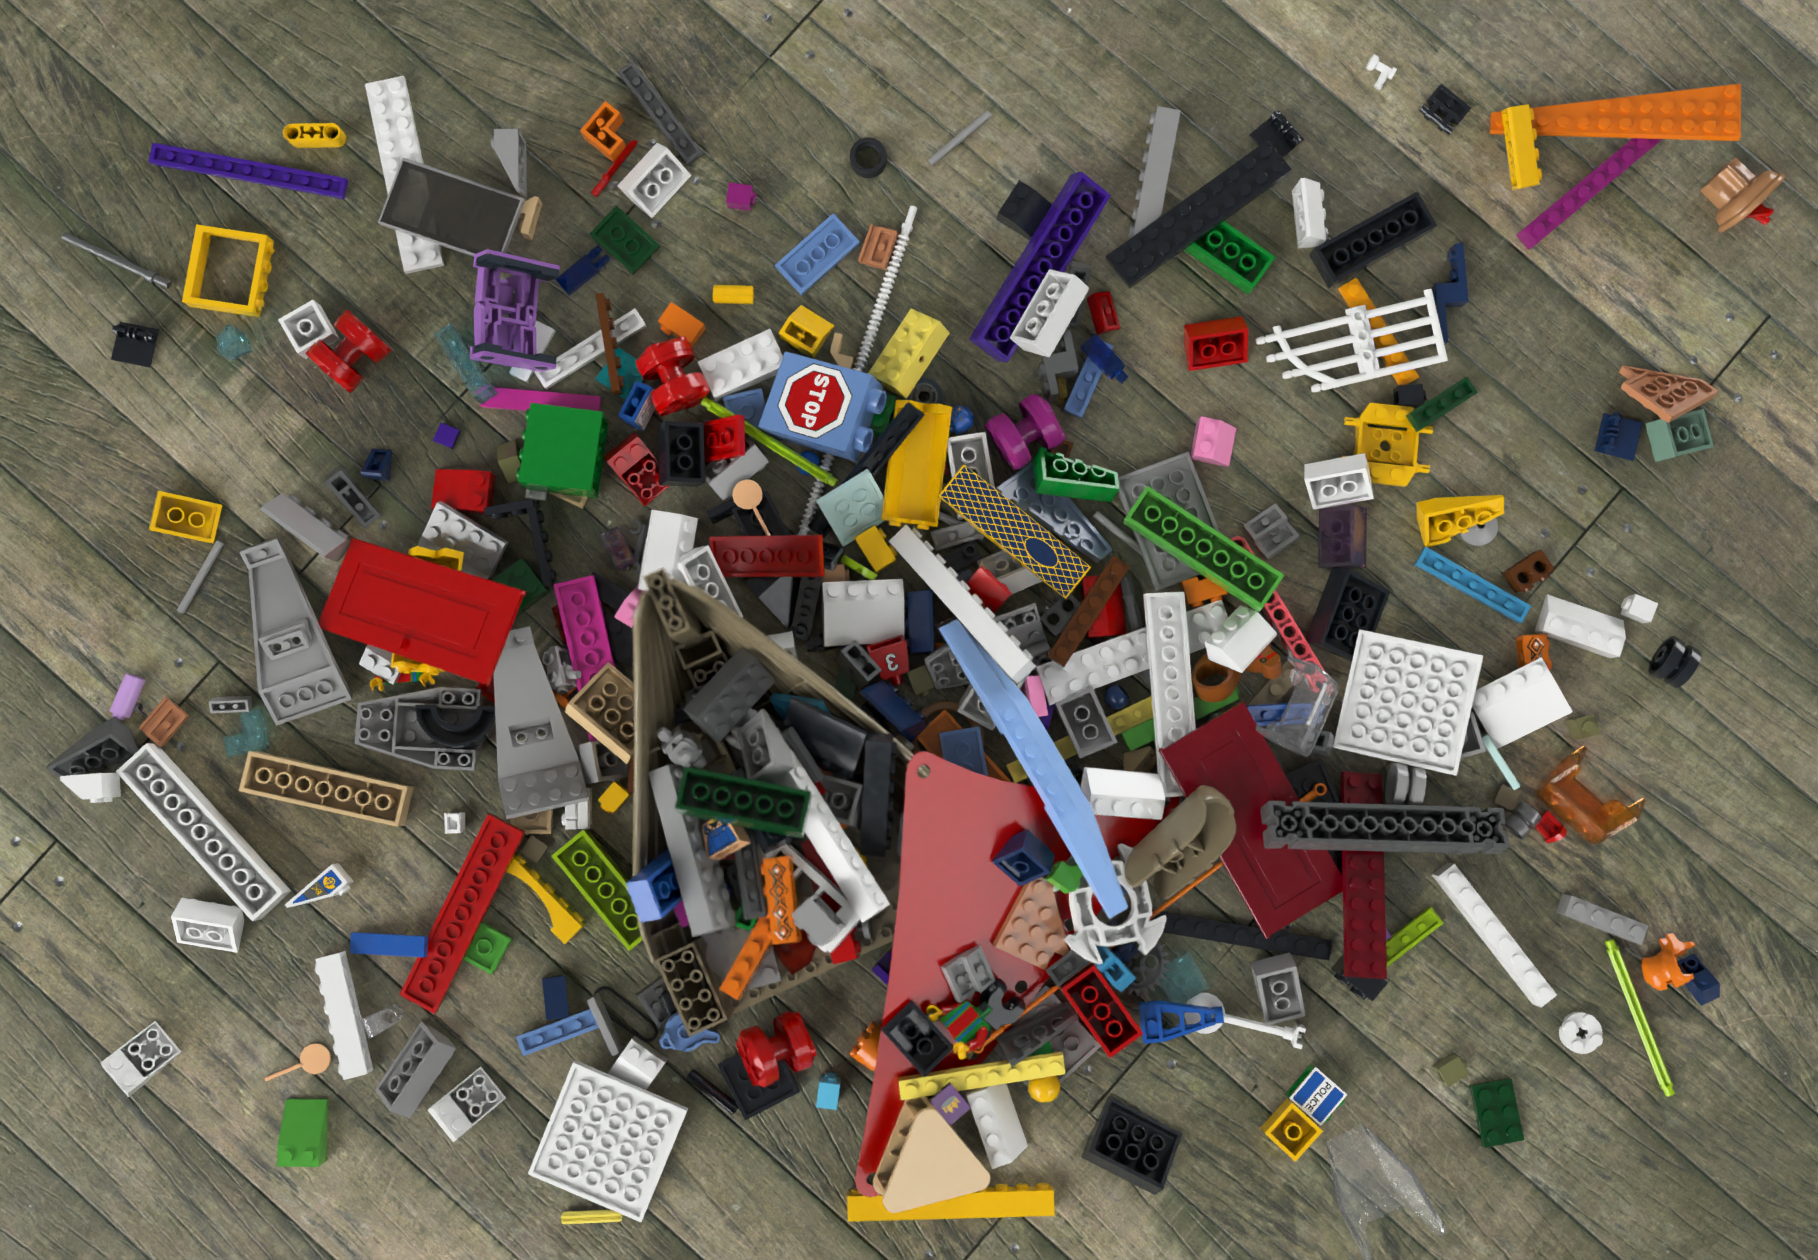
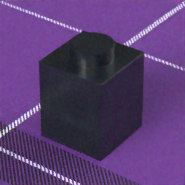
M1423 384L1398 385L1393 389L1394 405L1418 408L1426 400V391L1423 390Z

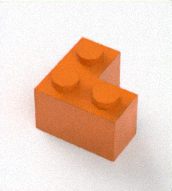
M604 101L580 132L588 143L613 163L626 147L624 141L615 134L624 122L623 117L618 110Z

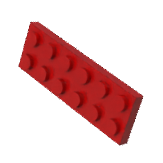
M822 535L709 537L710 550L724 577L824 576Z

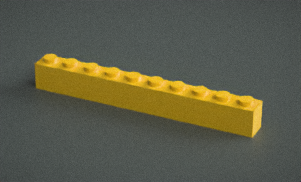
M1018 1183L1016 1187H1008L1007 1184H996L995 1187H986L981 1191L898 1213L889 1212L884 1207L881 1194L876 1197H866L859 1193L857 1188H853L847 1193L848 1222L1055 1216L1054 1190L1048 1183H1037L1036 1186Z

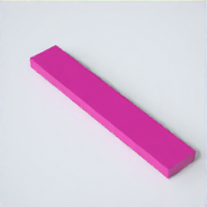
M482 386L480 407L526 411L530 409V403L600 411L602 397Z

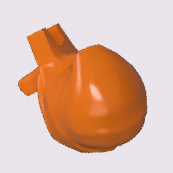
M1674 933L1667 934L1666 938L1659 939L1661 952L1649 958H1642L1644 979L1654 989L1659 991L1667 990V984H1672L1675 988H1678L1694 979L1693 974L1682 973L1676 958L1677 956L1684 955L1686 950L1695 947V943L1692 941L1681 942Z

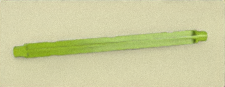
M707 397L701 402V405L706 407L708 411H711L720 418L736 415ZM744 420L745 433L818 478L824 484H829L832 487L837 485L838 479L833 477L831 473H828Z
M1614 938L1605 941L1606 950L1660 1088L1663 1089L1665 1096H1672L1675 1094L1672 1088L1673 1084L1619 946L1616 945Z

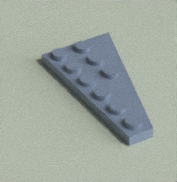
M1033 461L996 488L997 491L1028 516L1096 563L1113 550L1069 497L1035 493Z

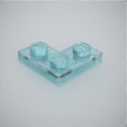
M258 709L240 713L243 733L223 738L227 757L248 754V751L269 749L262 710Z

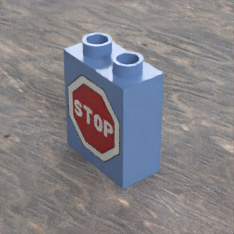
M785 351L758 427L772 438L858 462L860 453H866L871 447L873 430L869 427L874 414L879 415L882 413L887 395L883 391V386L871 374Z

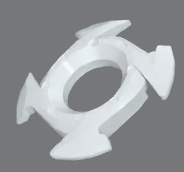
M1122 843L1117 845L1121 861L1113 860L1111 862L1119 884L1127 890L1131 899V911L1125 922L1119 926H1108L1097 919L1091 906L1093 890L1084 875L1079 880L1081 883L1075 892L1069 893V905L1075 933L1073 935H1066L1064 940L1081 957L1098 965L1102 964L1103 961L1096 945L1109 947L1136 941L1139 944L1138 950L1146 955L1158 942L1167 917L1163 915L1149 921L1150 916H1152V903L1147 881L1145 880L1135 888L1128 884L1124 877L1128 856L1133 848ZM1071 855L1065 863L1072 866L1075 863V859ZM1053 886L1054 892L1059 891L1058 888Z

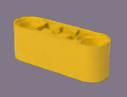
M334 123L288 124L283 129L284 138L296 148L341 147L347 140L346 134ZM338 132L335 138H331L334 133ZM298 133V136L292 139V136Z

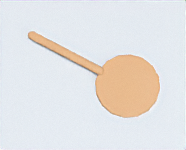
M746 479L740 481L733 489L732 496L734 502L742 509H753L765 534L770 535L756 508L762 500L763 493L761 487L753 480Z
M310 1044L301 1052L299 1064L267 1076L264 1080H271L300 1067L310 1074L322 1073L330 1065V1052L322 1044Z

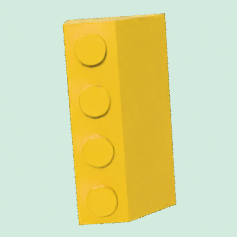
M1529 104L1506 108L1501 113L1512 190L1540 185L1539 181L1542 180V172L1540 168L1537 169L1536 162L1539 160V151L1534 146V140H1537L1536 129H1532L1531 120H1534L1533 108H1529Z

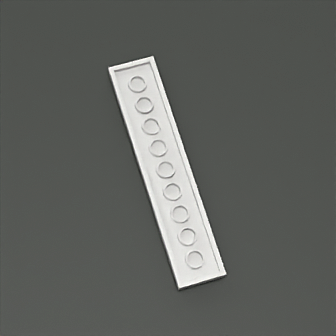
M404 76L365 84L388 194L403 157L423 164ZM412 169L409 170L392 215L394 221L418 229L430 198L426 174ZM433 214L427 232L438 236L435 216ZM395 230L402 265L406 274L445 266L441 245Z
M1184 592L1143 594L1157 770L1161 778L1165 797L1184 796L1162 758L1159 748H1165L1196 729Z
M1222 600L1186 611L1189 654L1206 648L1205 641L1228 618ZM1146 626L1074 652L1065 667H1061L1054 661L1036 666L1035 669L1037 675H1040L1048 705L1055 704L1091 687L1095 689L1149 669Z

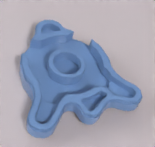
M676 1012L668 1019L659 1043L663 1049H677L689 1052L703 1043H718L720 1041V1034L715 1030L706 1029L689 1037L679 1013Z

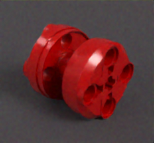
M346 309L334 323V326L345 335L344 339L334 349L319 339L305 354L323 372L351 394L364 379L352 367L365 353L378 364L392 349Z
M686 336L650 345L636 360V367L644 380L661 378L663 385L655 389L651 394L652 403L659 416H666L698 405L710 392L709 385L702 373L685 375L683 368L689 365L695 358L693 349Z
M786 1011L773 1019L775 1036L767 1039L762 1029L757 1025L741 1030L736 1046L753 1086L758 1085L764 1088L778 1081L779 1071L777 1062L783 1059L786 1060L794 1072L803 1071L812 1066L814 1057L817 1055L816 1049L798 1011L795 1013Z

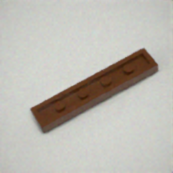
M598 293L595 295L611 390L614 395L623 394L622 388H625L623 376L619 374V369L622 368L620 357H616L615 349H618V342L612 333V330H615L613 318H610L609 311L612 310L610 298H606L604 293Z

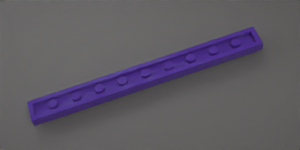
M152 143L148 161L153 165L338 199H345L348 180L343 177Z

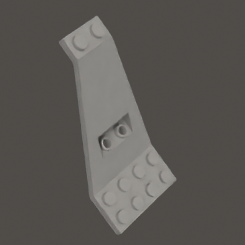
M439 501L436 503L417 546L435 551L449 548L464 552L461 571L489 580L497 568L508 545V541L444 502ZM367 645L359 665L392 685L397 683L401 675L398 669L391 668V652Z
M279 536L241 549L239 553L249 571L258 692L276 726L352 700L353 694L334 659ZM294 637H299L301 641H296ZM278 643V644H280L282 647H281V648H278V647H276L275 644Z
M530 627L510 630L494 671L498 782L506 819L589 801L579 758L534 645ZM540 733H545L544 736H539Z

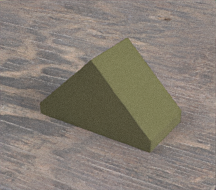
M514 440L496 446L497 460L508 484L518 481L516 478L517 468L521 467L520 451L517 441Z

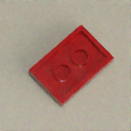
M738 414L703 422L705 464L745 456L744 415Z

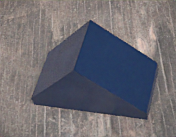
M372 449L361 470V475L370 480L390 481L392 450Z

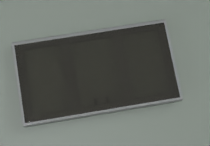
M403 157L378 223L473 257L474 254L486 249L506 253L524 206L525 198Z

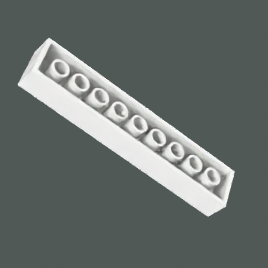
M146 743L116 771L252 921L262 919L291 892L288 886L157 744Z

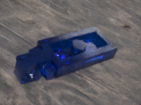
M1096 334L1080 347L1089 359L1111 380L1115 377V379L1123 384L1129 376L1123 371L1125 368L1122 364L1123 361Z

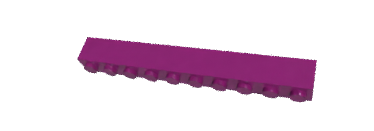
M1632 138L1516 235L1518 239L1530 250L1662 139Z

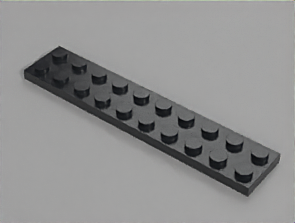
M1267 140L1106 256V260L1130 289L1292 172V168Z

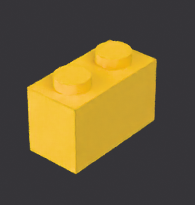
M874 525L855 537V541L877 574L896 562L895 556L897 553L892 545L888 546L884 539L887 537L881 528L877 529Z

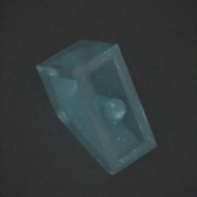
M231 324L226 325L216 337L218 353L230 361L253 352L246 334Z

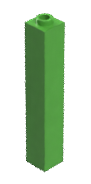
M1236 686L1231 696L1220 702H1206L1198 696L1194 697L1195 720L1238 700V694H1240L1238 687ZM1153 718L1120 733L1128 752L1155 740Z

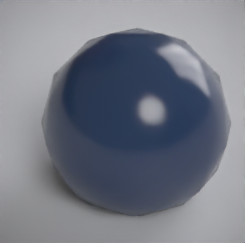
M1120 685L1108 687L1104 694L1105 703L1112 709L1124 708L1130 698Z

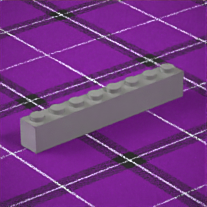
M1157 106L1155 113H1151L1149 124L1152 125V130L1148 131L1146 143H1149L1148 150H1144L1142 162H1145V167L1140 170L1139 181H1142L1141 188H1137L1135 200H1138V205L1133 208L1132 219H1135L1134 226L1130 225L1129 238H1132L1161 217L1181 110Z

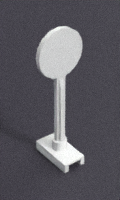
M1201 992L1195 994L1186 1003L1205 1007L1222 1006L1225 1023L1283 1036L1284 1039L1291 1040L1294 1048L1302 1049V1043L1297 1038H1302V1034H1299V1032L1305 1033L1306 1031L1303 1024L1295 1022L1293 1028L1287 1026L1283 1028L1225 1013L1222 1002L1210 993ZM1198 1013L1184 1014L1188 1025L1200 1021ZM1217 1023L1196 1032L1209 1034L1218 1030L1223 1023Z

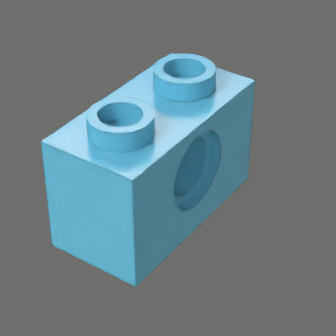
M826 1072L825 1075H821L817 1108L837 1110L841 1077H837L836 1073Z

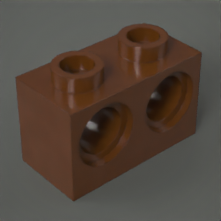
M1540 549L1502 572V575L1515 593L1521 591L1526 593L1534 588L1533 583L1536 581L1542 582L1551 576L1549 573L1555 570V568ZM1535 563L1540 565V572L1535 570ZM1519 573L1524 577L1523 583L1518 580Z

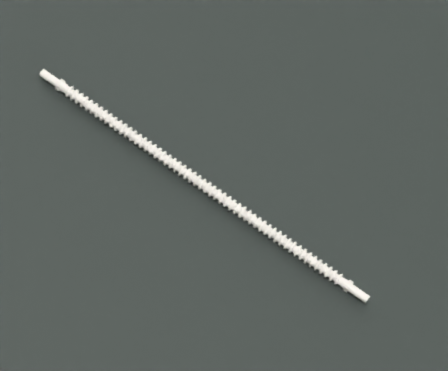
M910 206L905 223H902L901 234L898 235L899 240H896L897 245L894 246L896 250L892 251L894 256H891L892 261H889L888 272H885L886 277L883 278L885 282L881 283L883 288H880L881 293H878L879 298L876 299L878 303L874 304L876 309L872 310L874 314L871 315L872 320H869L868 331H865L867 334L863 337L865 341L861 342L863 346L860 347L861 352H858L857 363H854L856 367L852 370L863 372L862 370L866 368L864 364L868 363L866 358H869L868 353H871L872 342H875L873 338L877 336L875 333L878 331L877 326H880L879 321H882L881 316L884 315L882 311L886 310L884 305L888 304L886 300L889 299L888 294H891L890 289L893 288L892 284L895 283L893 279L897 277L895 273H898L899 262H902L901 257L904 256L902 252L906 251L904 247L908 245L906 241H909L908 235L913 229L912 224L918 209L915 206ZM826 453V455H823L824 460H821L823 464L819 467L828 472L831 471L829 467L833 465L831 461L835 459L833 455ZM818 478L814 482L815 487H812L813 493L811 492V498H808L810 502L806 504L808 508L804 509L806 514L802 515L804 519L801 520L802 525H799L800 531L797 535H807V532L810 531L807 525L814 518L813 515H816L815 509H818L816 500L822 497L820 493L824 492L822 488L825 487L824 482Z

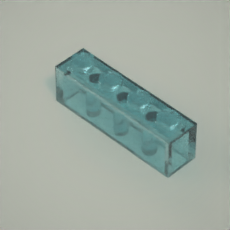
M451 323L434 333V336L474 399L482 405L498 394L478 361L470 359V348L460 332Z

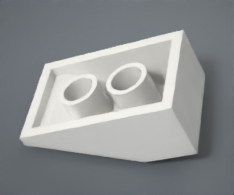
M634 1036L608 1074L647 1090L668 1058L643 1040Z

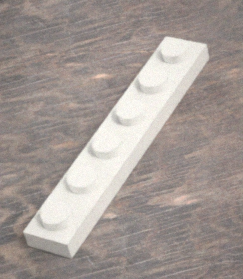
M633 309L614 321L615 330H612L613 337L617 338L618 344L647 326L637 310ZM602 331L596 332L556 358V369L546 372L535 371V374L546 390L605 353Z

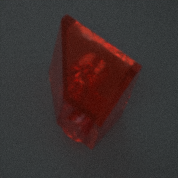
M804 928L801 930L802 940L773 944L782 964L792 975L810 964L817 947L808 939L809 934Z

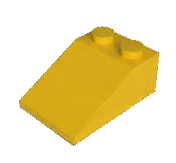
M157 491L149 530L214 544L222 505Z

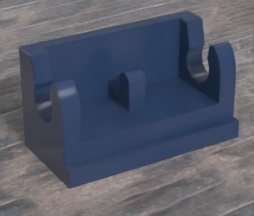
M565 976L542 977L546 1020L569 1017Z

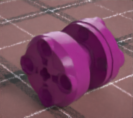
M1036 393L1028 395L1019 402V408L1024 418L1019 422L1013 424L1004 413L992 417L984 424L1000 457L1013 470L1023 468L1032 460L1026 446L1037 439L1040 445L1048 451L1054 449L1066 439L1051 406Z

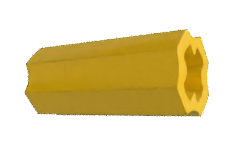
M714 285L713 301L714 303L753 304L754 288L753 286Z

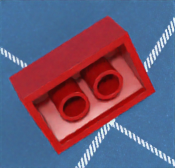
M1239 316L1184 325V347L1188 370L1194 371L1248 362V327L1243 317Z
M1099 576L1082 578L1080 581L1082 601ZM1121 583L1118 584L1086 633V639L1126 634Z

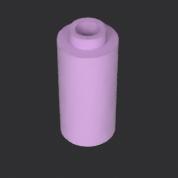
M125 673L109 710L113 713L112 717L124 720L125 717L130 718L145 684V679Z

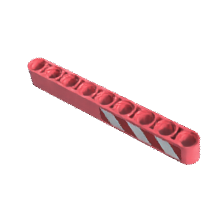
M1236 536L1231 539L1233 542H1238L1242 548L1254 555L1244 538ZM1274 590L1271 595V602H1266L1261 610L1272 628L1277 632L1279 640L1296 668L1302 673V678L1308 688L1317 694L1327 692L1331 687L1328 675L1279 594ZM1275 610L1281 612V620L1274 618ZM1286 627H1289L1292 630V636L1290 638L1286 637L1284 634V629ZM1297 644H1299L1303 649L1301 655H1298L1295 652V646ZM1306 662L1312 663L1313 670L1311 672L1305 669ZM1317 679L1323 681L1324 685L1321 690L1316 687Z

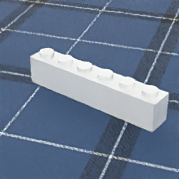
M346 951L315 959L314 967L321 982L319 984L320 993L324 995L325 999L324 1011L329 1016L330 1023L328 1027L335 1042L333 1044L334 1053L338 1055L339 1074L342 1075L343 1080L368 1074L373 1071V1065Z

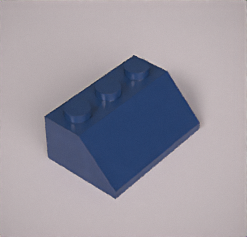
M932 590L908 592V597L904 598V610H908V617L904 618L905 630L909 629V637L905 638L907 650L909 649V654H931L934 652Z
M881 681L863 689L860 693L910 742L928 726L924 721L926 717L918 709L914 712L910 708L912 703L904 696L900 698L897 695L899 691L891 683L887 686Z

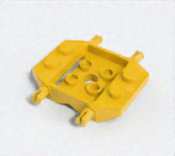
M1369 403L1359 417H1345L1344 425H1352L1356 428V444L1353 455L1365 453L1367 461H1372L1368 462L1372 484L1405 487L1415 473H1429L1430 465L1417 463L1419 434H1432L1433 426H1426L1416 432L1406 417L1407 414L1414 410V407ZM1368 424L1406 428V431L1368 427ZM1382 441L1389 443L1390 449L1388 451L1381 449L1380 444Z

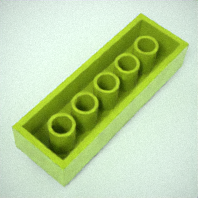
M583 829L556 851L552 858L627 950L630 951L643 939L640 934L635 906L626 886L629 879L588 829Z

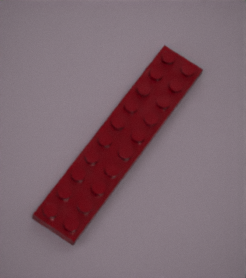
M1341 772V803L1383 804L1382 774ZM1342 850L1344 977L1387 979L1384 851Z

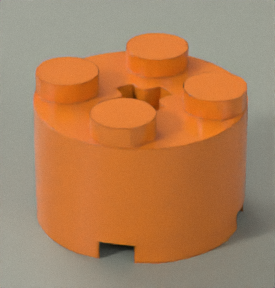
M871 1021L866 1028L867 1033L863 1031L856 1040L858 1046L854 1045L849 1055L873 1072L876 1066L881 1026Z

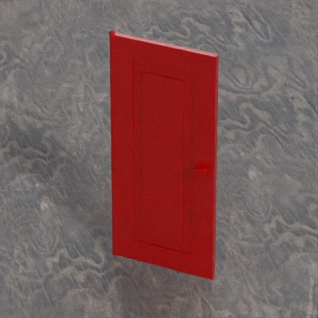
M351 538V543L318 623L323 630L489 686L526 592Z

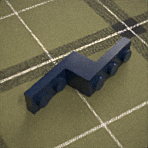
M1456 243L1448 251V262H1451L1449 279L1452 283L1435 284L1430 288L1432 289L1444 345L1448 342L1445 308L1462 307L1469 301L1464 243Z

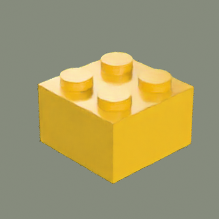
M1288 1098L1260 1127L1295 1162L1323 1132Z

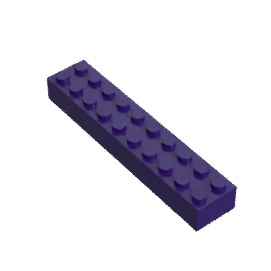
M1083 172L1070 175L968 340L998 362H1009L1018 347L1010 339V336L1048 270L1065 271L1111 197L1109 193Z

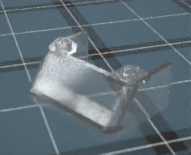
M1288 656L1287 660L1295 666L1290 674V680L1295 689L1280 723L1273 721L1266 729L1257 726L1255 730L1269 741L1307 757L1311 754L1338 694V683L1316 663Z

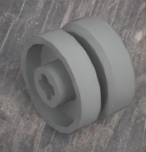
M1393 762L1389 767L1385 781V803L1387 805L1421 806L1426 791V770L1412 765L1407 768L1406 764Z

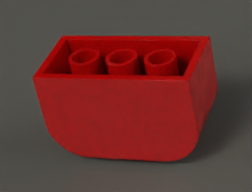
M1090 963L1059 986L1109 1058L1143 1035L1141 1029L1093 963Z

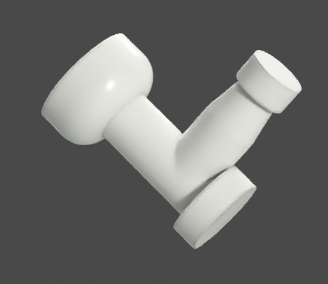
M1375 54L1372 55L1366 65V69L1369 71L1376 69L1381 72L1374 85V88L1377 90H1381L1386 79L1391 80L1397 70L1395 67L1390 68L1379 62V57Z

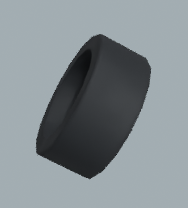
M869 137L859 139L850 149L851 168L862 178L877 177L885 169L887 163L886 149L877 139ZM867 147L876 149L880 155L878 165L870 169L861 167L857 162L858 152Z

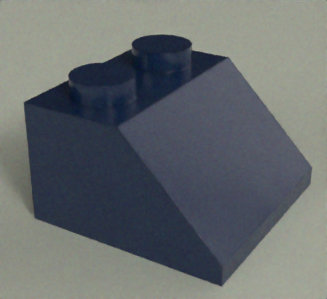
M1026 829L1012 836L993 858L992 862L1015 883L1022 886L1051 873L1055 853Z

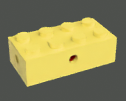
M910 309L868 374L873 375L883 388L907 399L948 337L949 331L940 321Z

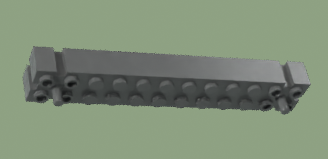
M1268 801L1260 808L1262 824H1267V829L1263 831L1264 848L1280 849L1285 844H1288V849L1476 854L1480 850H1482L1483 854H1499L1509 848L1507 832H1502L1501 826L1506 824L1503 808H1486L1481 812L1480 807L1292 802L1285 806V801Z

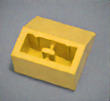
M800 305L788 317L779 332L781 340L814 359L835 325Z

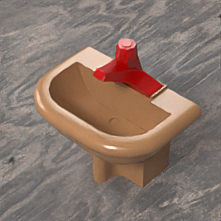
M1737 158L1727 163L1700 189L1718 208L1716 221L1719 225V231H1727L1744 218H1754L1764 226L1768 224L1771 220L1769 216L1774 210L1763 206L1762 202L1783 182L1785 175L1784 173L1777 174L1774 171L1766 170L1755 176Z

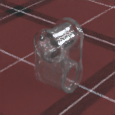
M391 1005L379 1012L366 1016L360 1022L368 1038H371L401 1021L404 1013L400 1006Z

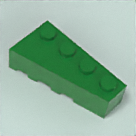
M1041 446L1033 458L1035 493L1112 502L1119 491L1118 472L1094 464L1089 466L1084 464L1082 460L1076 458L1071 460L1058 452L1055 454L1047 452V449Z

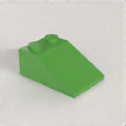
M286 1099L277 1146V1167H319L327 1161L328 1099Z

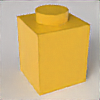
M614 781L598 799L602 803L600 807L607 813H617L632 793H627V789L618 781Z

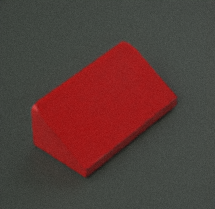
M1110 291L1094 293L1087 297L1097 335L1121 329Z

